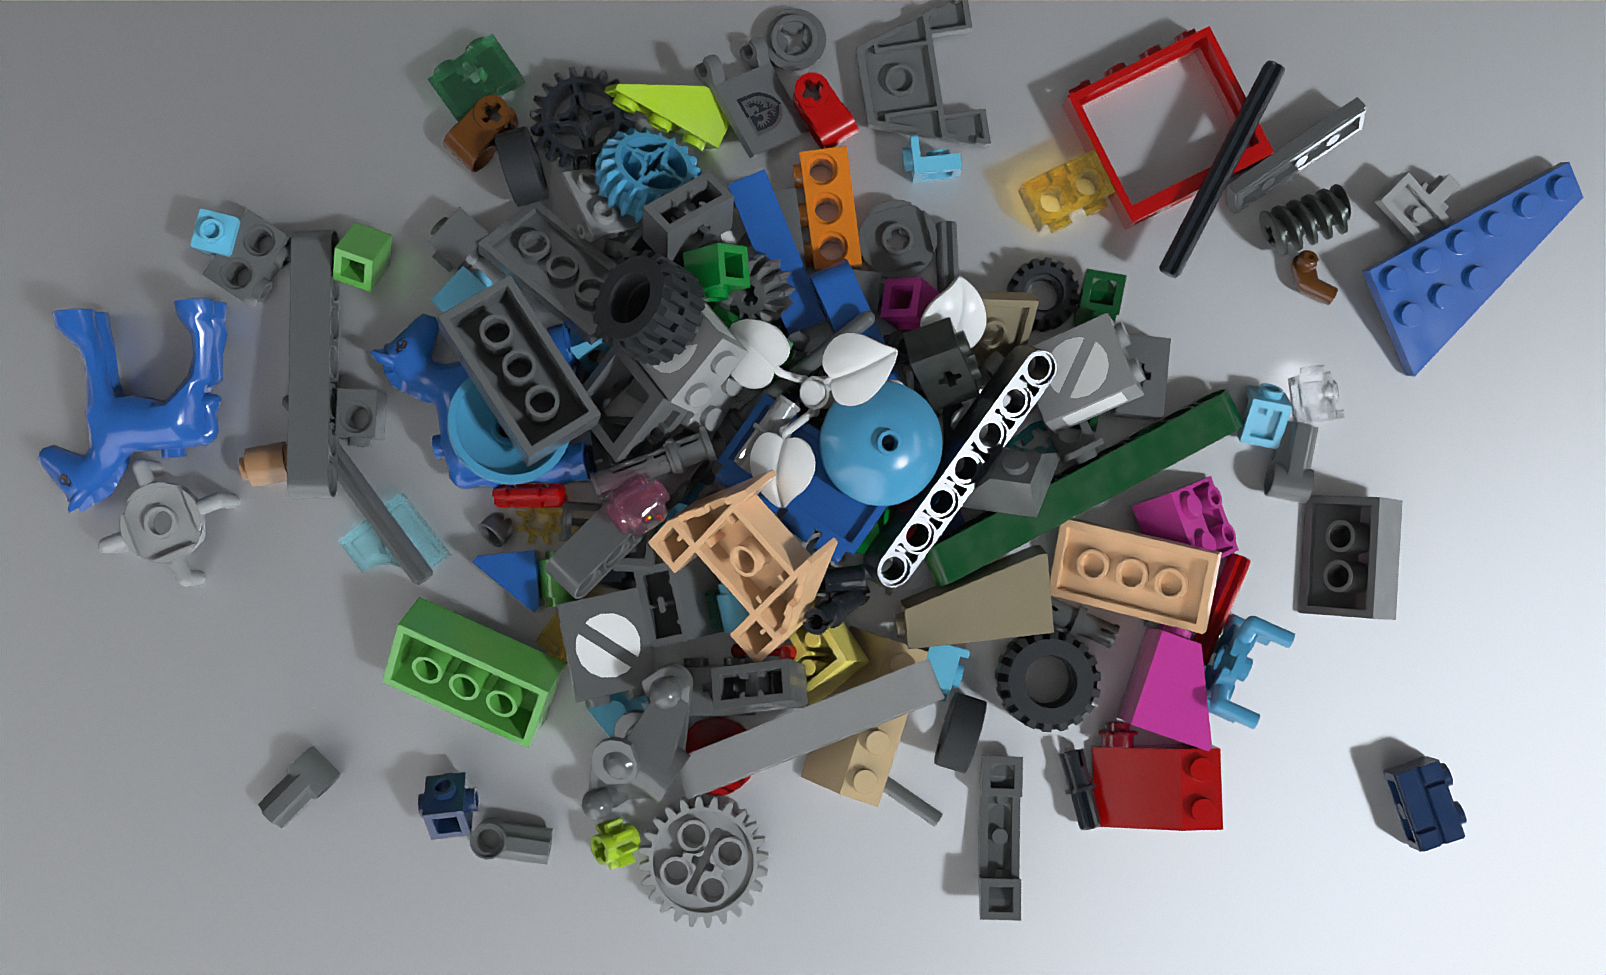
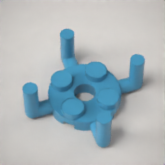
M1229 615L1223 629V634L1219 638L1214 653L1217 655L1213 665L1208 664L1204 671L1208 712L1232 723L1236 721L1251 729H1255L1259 722L1260 714L1230 701L1235 689L1234 684L1237 679L1243 682L1247 678L1253 664V659L1247 657V655L1252 650L1255 642L1267 646L1272 641L1290 648L1294 641L1295 633L1257 616H1249L1243 619L1237 615Z

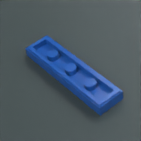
M765 169L727 184L730 192L734 195V203L755 254H767L770 260L781 259L780 270L782 272H791L787 282L796 288L789 295L793 304L781 315L788 335L826 320Z

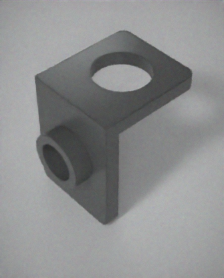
M1087 420L1079 423L1081 428L1080 437L1072 443L1061 440L1058 433L1055 434L1044 422V427L1056 451L1060 454L1063 463L1073 459L1077 466L1098 455L1095 448L1104 444L1102 438L1096 440Z

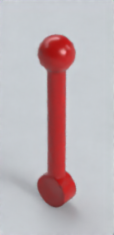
M737 643L731 647L733 657H744V655H747ZM789 644L776 648L768 656H780L781 659L793 660L797 652L796 648Z

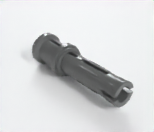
M702 426L699 427L698 433L677 441L670 438L663 443L662 448L622 462L611 468L592 473L590 478L598 498L601 499L616 491L650 480L661 474L671 471L674 474L684 473L685 468L707 459L713 462L717 460L706 428Z

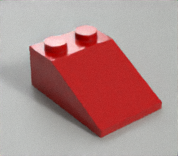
M1189 744L1134 745V747L1128 748L1091 746L1092 783H1096L1097 786L1092 790L1101 820L1099 827L1175 831L1223 830L1221 749L1219 747L1211 745L1210 751H1206Z

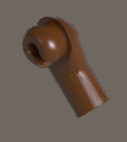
M1303 250L1293 258L1291 263V271L1296 288L1299 292L1329 306L1334 300L1338 288L1318 279L1316 270L1317 262L1319 261L1318 256L1313 251Z

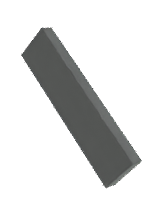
M1356 97L1227 185L1226 205L1234 214L1240 212L1363 129L1366 105Z

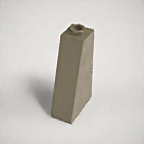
M1041 545L1030 546L984 565L952 583L943 586L936 585L900 600L902 613H895L897 637H904L908 649L1054 633L1048 553Z

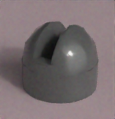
M502 512L488 515L478 525L481 535L496 547H502L510 539L514 531L511 518L504 520L505 515Z

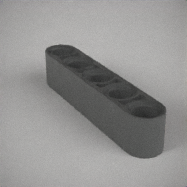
M680 432L672 439L677 441L689 435L685 432ZM707 459L686 467L684 473L674 474L671 471L617 491L554 553L545 567V572L574 598H582L652 530L645 531L640 528V525L644 524L642 519L651 513H661L664 518L707 475L715 461L711 462Z

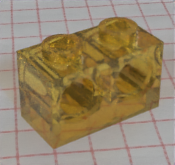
M1095 149L1024 182L1018 193L1037 232L1040 233L1049 228L1051 234L1070 226L1073 223L1071 217L1085 212L1086 216L1089 217L1107 208L1108 204L1106 201L1115 193V190ZM1081 178L1090 180L1095 188L1094 194H1082L1077 189L1076 180ZM1045 195L1055 197L1059 202V210L1056 212L1046 211L1041 205V197Z

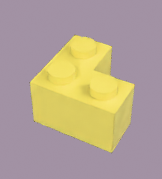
M816 595L811 606V609L814 608L817 601L824 596ZM845 622L836 628H829L820 635L809 633L804 625H802L789 637L797 650L796 657L793 660L804 664L806 668L808 706L823 700L870 662Z

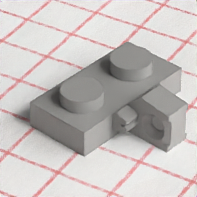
M1409 172L1401 173L1374 202L1413 243L1442 226L1453 222L1445 213L1449 207L1444 201L1460 184L1451 174L1447 176L1439 175L1428 185L1427 182L1419 184Z

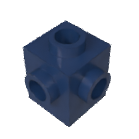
M466 772L426 776L424 793L418 796V810L420 817L424 819L431 840L470 836L472 834L473 812L479 811V794L476 787L471 788Z

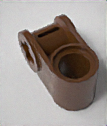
M497 95L484 96L478 100L476 105L460 122L449 130L443 140V146L472 173L478 172L490 162L497 151L495 135L517 128V114L501 97ZM495 112L501 116L497 123L491 119Z

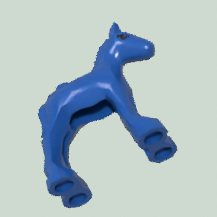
M209 298L182 299L173 302L177 317L191 334L193 357L188 375L166 400L124 395L118 375L117 356L110 327L109 313L95 312L92 309H66L52 312L55 328L78 348L83 359L86 375L85 418L90 438L87 454L81 455L57 445H51L42 448L38 456V461L66 495L67 502H69V513L78 508L79 511L84 512L92 504L96 505L110 497L118 486L120 478L124 476V472L130 463V457L134 452L161 450L162 458L187 456L186 448L198 447L199 445L207 446L217 438L219 433L217 413L222 397L212 394V391L223 380V353L228 336L225 320L228 316L226 302H214V299Z
M422 313L393 341L385 344L384 349H374L370 353L377 362L383 364V373L392 383V386L398 388L403 393L412 395L413 398L436 405L440 434L432 436V447L437 459L444 458L450 480L457 487L465 490L480 486L493 489L499 488L500 483L488 481L468 469L452 448L447 431L448 409L455 392L469 375L460 361L448 364L434 362L432 355L439 333L438 320L434 316ZM565 323L548 327L546 329L569 366L579 365V360L570 348L571 328L567 329ZM585 442L568 446L564 455L552 470L534 481L523 484L551 483L567 485L577 481L583 483L592 482L590 474L597 472L592 445H586Z

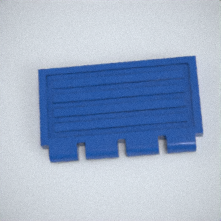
M767 394L763 395L717 460L723 467L715 477V480L726 488L753 478L752 474L740 468L734 462V459L754 432L753 424H759L775 402ZM795 415L790 424L797 420L799 417ZM806 422L796 429L790 438H801L809 444L815 455V472L806 489L784 507L787 513L781 522L792 534L805 543L808 542L815 530L820 533L821 537L813 547L817 551L834 537L838 543L831 561L837 564L845 552L851 556L855 554L887 506L868 505L855 501L842 493L833 484L823 467L820 456V431ZM759 492L757 496L776 516L780 507L775 506Z

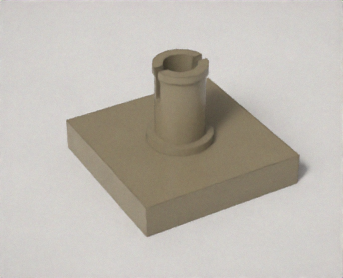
M977 291L985 307L986 327L980 340L971 348L972 353L967 356L975 355L980 369H982L981 365L994 351L999 352L1006 358L1015 347L1028 345L1039 303L1034 293Z

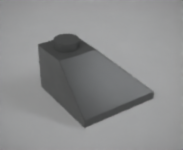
M1005 446L961 507L1037 518L1059 463L1060 454L1058 452Z

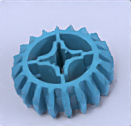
M630 127L626 133L617 131L612 139L608 138L607 142L604 143L595 163V183L599 185V195L608 197V207L618 206L621 209V216L630 214L635 217L637 223L643 219V207L697 178L702 174V170L696 165L697 158L688 155V146L679 147L676 144V137L667 139L662 136L661 131L657 134H652L646 127L639 133Z

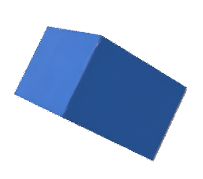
M540 550L481 555L474 559L473 563L533 613L541 612L545 607V598H541L538 560H541Z

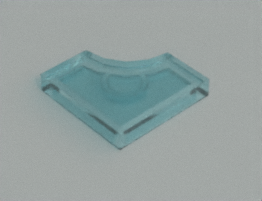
M399 493L385 504L432 570L452 555L404 493ZM367 520L363 521L338 541L362 573H366L380 565L401 567Z

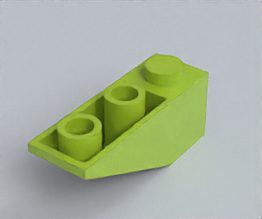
M615 84L607 86L604 91L614 97L613 104L618 108L632 114L635 111L649 117L647 123L650 126L664 133H669L670 130L683 137L681 143L697 152H703L704 149L719 148L730 125L710 88L706 86Z

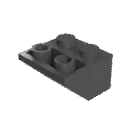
M699 556L676 573L665 562L655 564L654 572H633L636 587H638L651 649L724 632L716 597L717 594H720L718 584L721 581Z

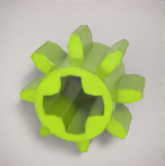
M619 817L614 820L611 818L595 826L599 834L591 838L590 847L594 858L599 864H608L609 869L612 870L616 867L619 869L636 861L632 853L639 850L641 840L633 824L629 822L623 824L622 818Z

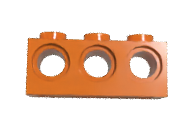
M847 146L799 152L800 164L793 165L795 188H803L805 203H799L798 209L801 227H808L810 242L803 243L806 266L813 265L814 272L846 258L853 270H861L862 258ZM824 165L832 171L833 175L827 181L820 182L815 180L810 172L814 167ZM822 204H831L836 208L838 214L834 219L824 221L816 215L815 211ZM828 242H835L841 246L843 254L838 259L828 260L821 254V247Z

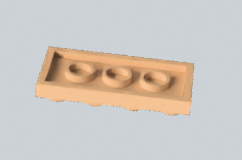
M1072 518L1061 524L1059 528L1050 577L1051 596L1203 634L1207 630L1222 552Z

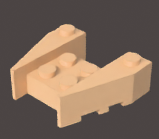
M773 469L693 502L668 520L648 542L674 573L699 556L745 607L750 615L730 636L754 663L762 662L806 621V618H803L804 614L811 609L838 543L833 537L811 556L757 496L777 475Z

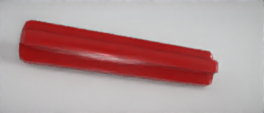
M1236 553L1228 556L1215 587L1207 630L1203 634L1196 633L1193 639L1194 642L1202 644L1204 666H1207L1210 662L1251 565V561L1248 558Z

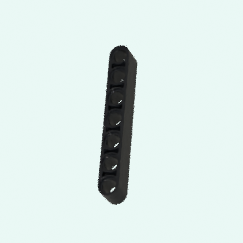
M1019 345L1009 352L980 392V396L975 399L944 442L940 463L931 481L917 495L899 504L867 548L863 556V565L872 577L890 588L903 585L911 577L1054 379L1057 372V363L1051 353L1029 345ZM1032 358H1035V367L1028 374V364ZM1011 391V400L1004 407L1003 399ZM987 424L988 431L985 437L980 440L979 432ZM964 457L962 469L955 473L957 461ZM940 490L938 502L931 506L930 502L933 494ZM916 524L914 535L906 539L908 529ZM893 557L891 567L882 572L884 562L888 558Z

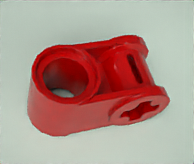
M808 72L797 80L794 87L793 103L820 149L836 147L859 132L858 125L851 112L840 101L823 75L816 72ZM806 88L811 93L816 90L819 92L817 101L812 97L804 98Z

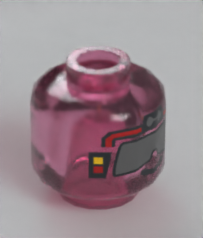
M636 474L609 492V504L605 506V510L621 534L628 532L638 537L666 519L668 513L665 502L670 500V497L663 484L657 478L651 482L644 475Z

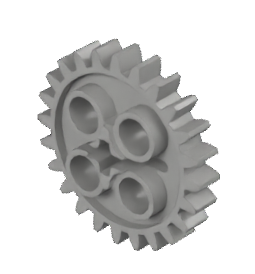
M700 795L696 797L695 806H690L685 797L681 798V810L678 812L671 805L666 806L665 811L668 819L665 820L659 816L653 819L659 831L646 830L644 834L652 842V845H641L639 849L640 853L649 856V859L640 862L638 865V869L650 871V874L641 882L642 886L654 885L655 887L649 896V900L662 897L664 901L660 912L663 913L670 907L676 909L674 921L677 922L683 914L689 915L690 927L694 926L697 917H703L706 928H710L712 916L715 915L718 916L724 925L727 923V911L729 910L740 917L742 915L741 901L750 906L754 904V898L749 891L761 892L763 889V885L755 877L767 876L768 869L759 865L758 862L768 859L769 853L757 850V847L762 845L766 838L765 836L753 837L752 835L758 827V822L753 821L745 824L743 821L747 814L746 809L741 810L735 815L732 813L733 800H730L724 808L718 807L719 800L718 796L715 795L710 805H705L703 797ZM690 824L701 826L705 831L704 840L699 843L689 842L684 836V828ZM719 828L721 829V834L710 856V862L714 865L706 864L694 891L688 893L686 891L687 885L698 864V859L694 855L697 857L703 855L714 829ZM731 841L738 844L742 851L740 857L735 860H727L722 857L719 847L723 843ZM672 861L682 862L687 867V876L682 879L672 878L667 872V864ZM710 878L718 879L722 882L724 891L718 896H710L704 892L703 882Z

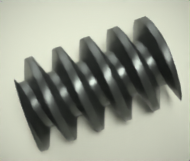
M1334 184L1329 190L1324 188L1318 190L1315 196L1307 194L1301 197L1300 201L1290 200L1286 203L1285 207L1277 205L1271 209V212L1263 210L1259 214V222L1267 242L1273 248L1276 247L1280 255L1286 256L1289 250V242H1291L1295 250L1303 249L1302 237H1306L1309 244L1313 246L1318 243V231L1326 240L1333 238L1332 226H1335L1341 235L1347 233V221L1351 216V205L1344 188L1339 184Z

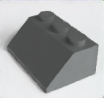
M1310 496L1305 505L1299 613L1396 620L1402 500L1383 497Z

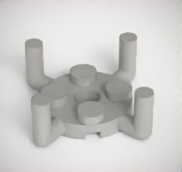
M145 459L136 460L132 468L140 488L132 493L127 500L129 502L124 514H121L119 522L120 532L102 538L98 543L99 550L106 554H123L130 550L137 556H141L151 562L170 563L175 579L180 586L203 585L206 582L205 573L200 570H190L186 557L205 539V514L220 508L235 509L239 506V497L232 493L216 492L198 500L185 486L156 482L154 477H158L163 473V465L160 462ZM162 511L167 512L172 519V526L165 534L158 533L154 527V519Z

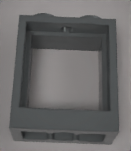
M613 348L607 352L582 385L601 413L598 425L591 428V431L614 461L618 463L660 449L689 412L671 403L637 360ZM633 375L650 397L624 431L620 433L604 413V410L628 378Z

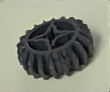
M570 67V78L564 80L562 75L556 72L554 74L557 82L556 86L552 87L547 82L542 84V88L547 96H534L533 101L542 109L530 111L529 116L531 119L538 122L530 127V131L534 136H541L535 144L539 150L548 149L545 157L549 162L559 158L558 166L561 170L565 171L571 162H573L574 170L583 169L584 164H588L589 169L595 170L598 154L608 138L612 139L617 131L625 133L630 127L636 130V122L627 119L634 116L636 111L632 114L618 108L613 104L614 97L604 92L607 86L621 84L617 78L607 83L608 74L604 70H601L594 79L591 67H585L583 76H578L575 67ZM584 93L597 94L605 98L613 107L604 109L602 105L592 106L586 102ZM571 96L569 109L564 113L557 114V119H553L559 105ZM580 105L589 118L587 120L589 124L585 126L587 136H585L577 122L579 121L578 116L581 115ZM614 121L608 136L596 145L595 136L597 132L604 127H608L609 122ZM563 132L564 135L578 136L583 149H575L562 144L554 137V134Z

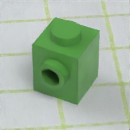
M354 222L335 247L333 279L371 292L390 265L392 234Z

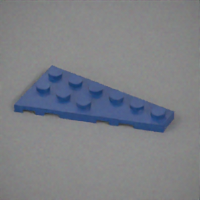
M1560 162L1453 220L1452 223L1442 226L1422 239L1361 270L1407 376L1415 377L1584 198L1570 162Z

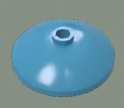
M470 377L459 386L448 409L447 431L454 452L468 469L488 481L508 485L534 481L547 474L557 465L569 444L568 442L527 467L509 437L506 438L500 435L499 428L502 426Z
M885 381L879 391L863 404L846 406L835 401L823 420L819 437L822 464L833 484L853 500L875 506H889L902 503L921 492L937 471L943 446L939 421L927 401L909 387ZM886 435L891 436L894 440V446L890 451H886L882 446V439Z

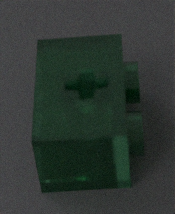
M493 34L486 38L479 37L473 40L466 47L465 53L455 60L448 59L440 63L434 69L433 75L428 78L430 84L458 122L466 116L482 97L497 95L503 99L526 83ZM474 72L480 77V80L476 83L469 77Z

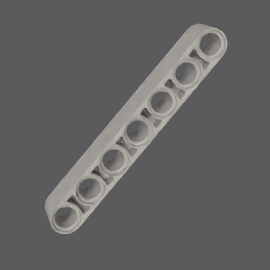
M930 659L689 753L691 757L679 774L687 799L708 793L943 700L944 695Z

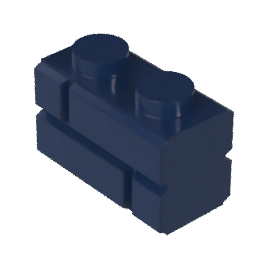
M1423 756L1383 771L1409 847L1419 852H1425L1440 847L1442 844H1449L1466 837L1462 825L1467 823V818L1460 803L1453 801L1449 789L1450 786H1453V778L1445 763L1440 764L1439 759Z

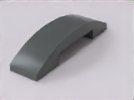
M982 756L978 830L980 920L1021 921V879L1019 875L1020 797H1022L1023 757Z

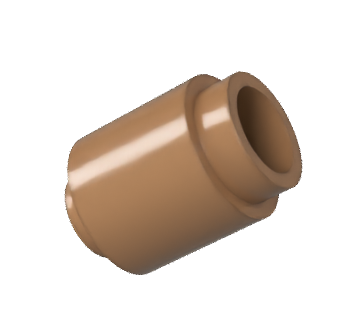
M283 441L246 448L244 457L239 458V470L244 481L249 480L253 487L287 481V443Z

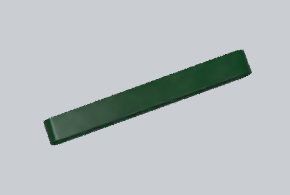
M1225 388L1212 392L1097 453V456L1077 466L1075 464L1054 475L1037 518L986 511L939 536L924 557L936 585H947L1239 430L1243 427L1244 423L1228 389Z

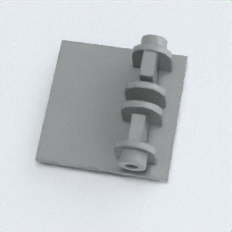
M587 168L562 173L584 219L583 223H579L577 227L581 239L586 238L589 242H592L596 238L605 237L606 234L610 238H616L618 234L620 236H627L628 233L636 232L643 224V219L636 223L635 217L630 214L621 216V209L618 206L608 207V197L599 195L600 188L595 183L596 171L594 169Z

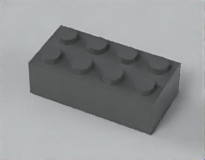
M511 275L438 316V326L441 334L527 467L598 425L601 413Z

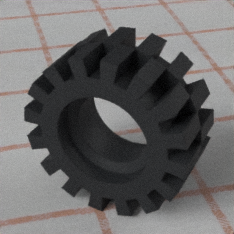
M1045 257L1043 260H1038V258L1032 259L1029 263H1024L1018 268L1007 285V292L1027 293L1032 283L1040 280L1047 281L1055 287L1057 292L1055 305L1047 310L1037 309L1032 332L1034 330L1047 332L1050 329L1054 330L1060 327L1071 317L1077 308L1076 304L1080 299V294L1077 293V289L1080 287L1078 280L1074 281L1072 277L1074 272L1071 269L1067 271L1063 267L1065 263L1059 260L1055 263L1051 261L1052 258Z

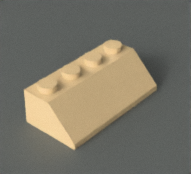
M850 625L849 630L870 662L831 692L826 699L912 664L924 661L927 658L928 652L920 648L908 649L905 643ZM908 714L809 752L801 777L840 795L878 807Z

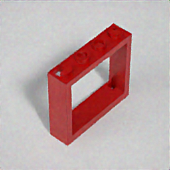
M1210 26L1196 32L1195 28L1188 32L1185 30L1173 38L1174 44L1163 49L1159 44L1142 52L1138 56L1139 61L1129 66H1126L1125 62L1118 63L1103 73L1105 78L1092 84L1087 79L1080 82L1078 86L1068 90L1070 95L1067 96L1062 107L1125 230L1196 196L1210 167L1132 205L1083 108L1196 53L1233 125L1246 96ZM1258 124L1231 178L1256 166L1274 154L1260 124Z

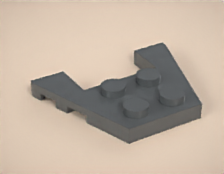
M952 0L937 9L935 7L923 13L921 17L903 26L899 25L856 47L867 128L904 135H918V137L981 148L990 146L991 141L986 109L944 114L932 38L970 33L972 31L968 0Z

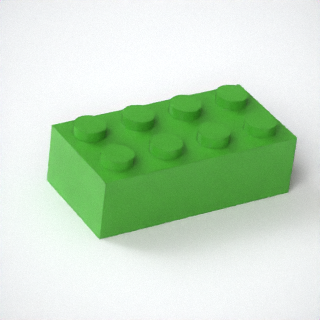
M418 597L398 623L382 682L529 748L547 719L566 663Z

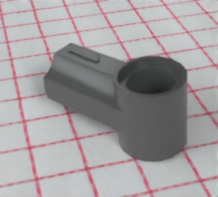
M1287 422L1279 448L1276 449L1275 459L1270 463L1264 481L1265 496L1302 504L1308 502L1314 486V470L1311 469L1319 427L1303 422Z
M314 746L307 749L290 765L286 771L288 774L258 804L262 814L281 829L286 827L312 799L316 800L325 793L342 775Z
M496 817L487 818L472 832L470 847L476 856L485 860L502 858L547 865L552 845L553 828L504 822ZM485 829L495 830L500 836V845L494 848L485 846L481 841V831Z

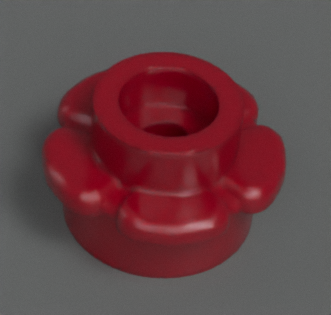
M1110 721L1105 722V729L1099 730L1098 734L1101 735V746L1128 748L1134 747V735H1138V732L1130 730V724L1127 722Z

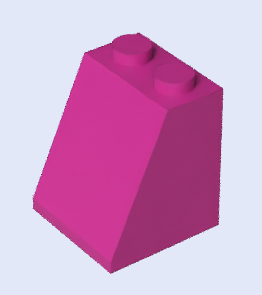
M1160 623L1158 630L1146 627L1116 717L1131 725L1210 751L1212 741L1202 644L1190 640L1192 632L1175 626Z

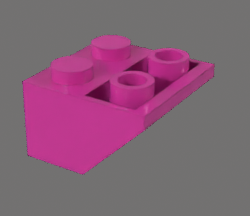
M1211 476L1154 496L1132 506L1142 534L1222 552L1221 558L1239 550L1235 531L1229 524L1222 506L1221 493L1214 485Z

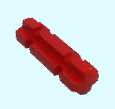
M501 484L499 488H495L492 491L494 505L498 508H511V505L515 508H543L544 505L548 508H560L568 500L566 487L562 484H548V488L546 484H516V487L514 485Z

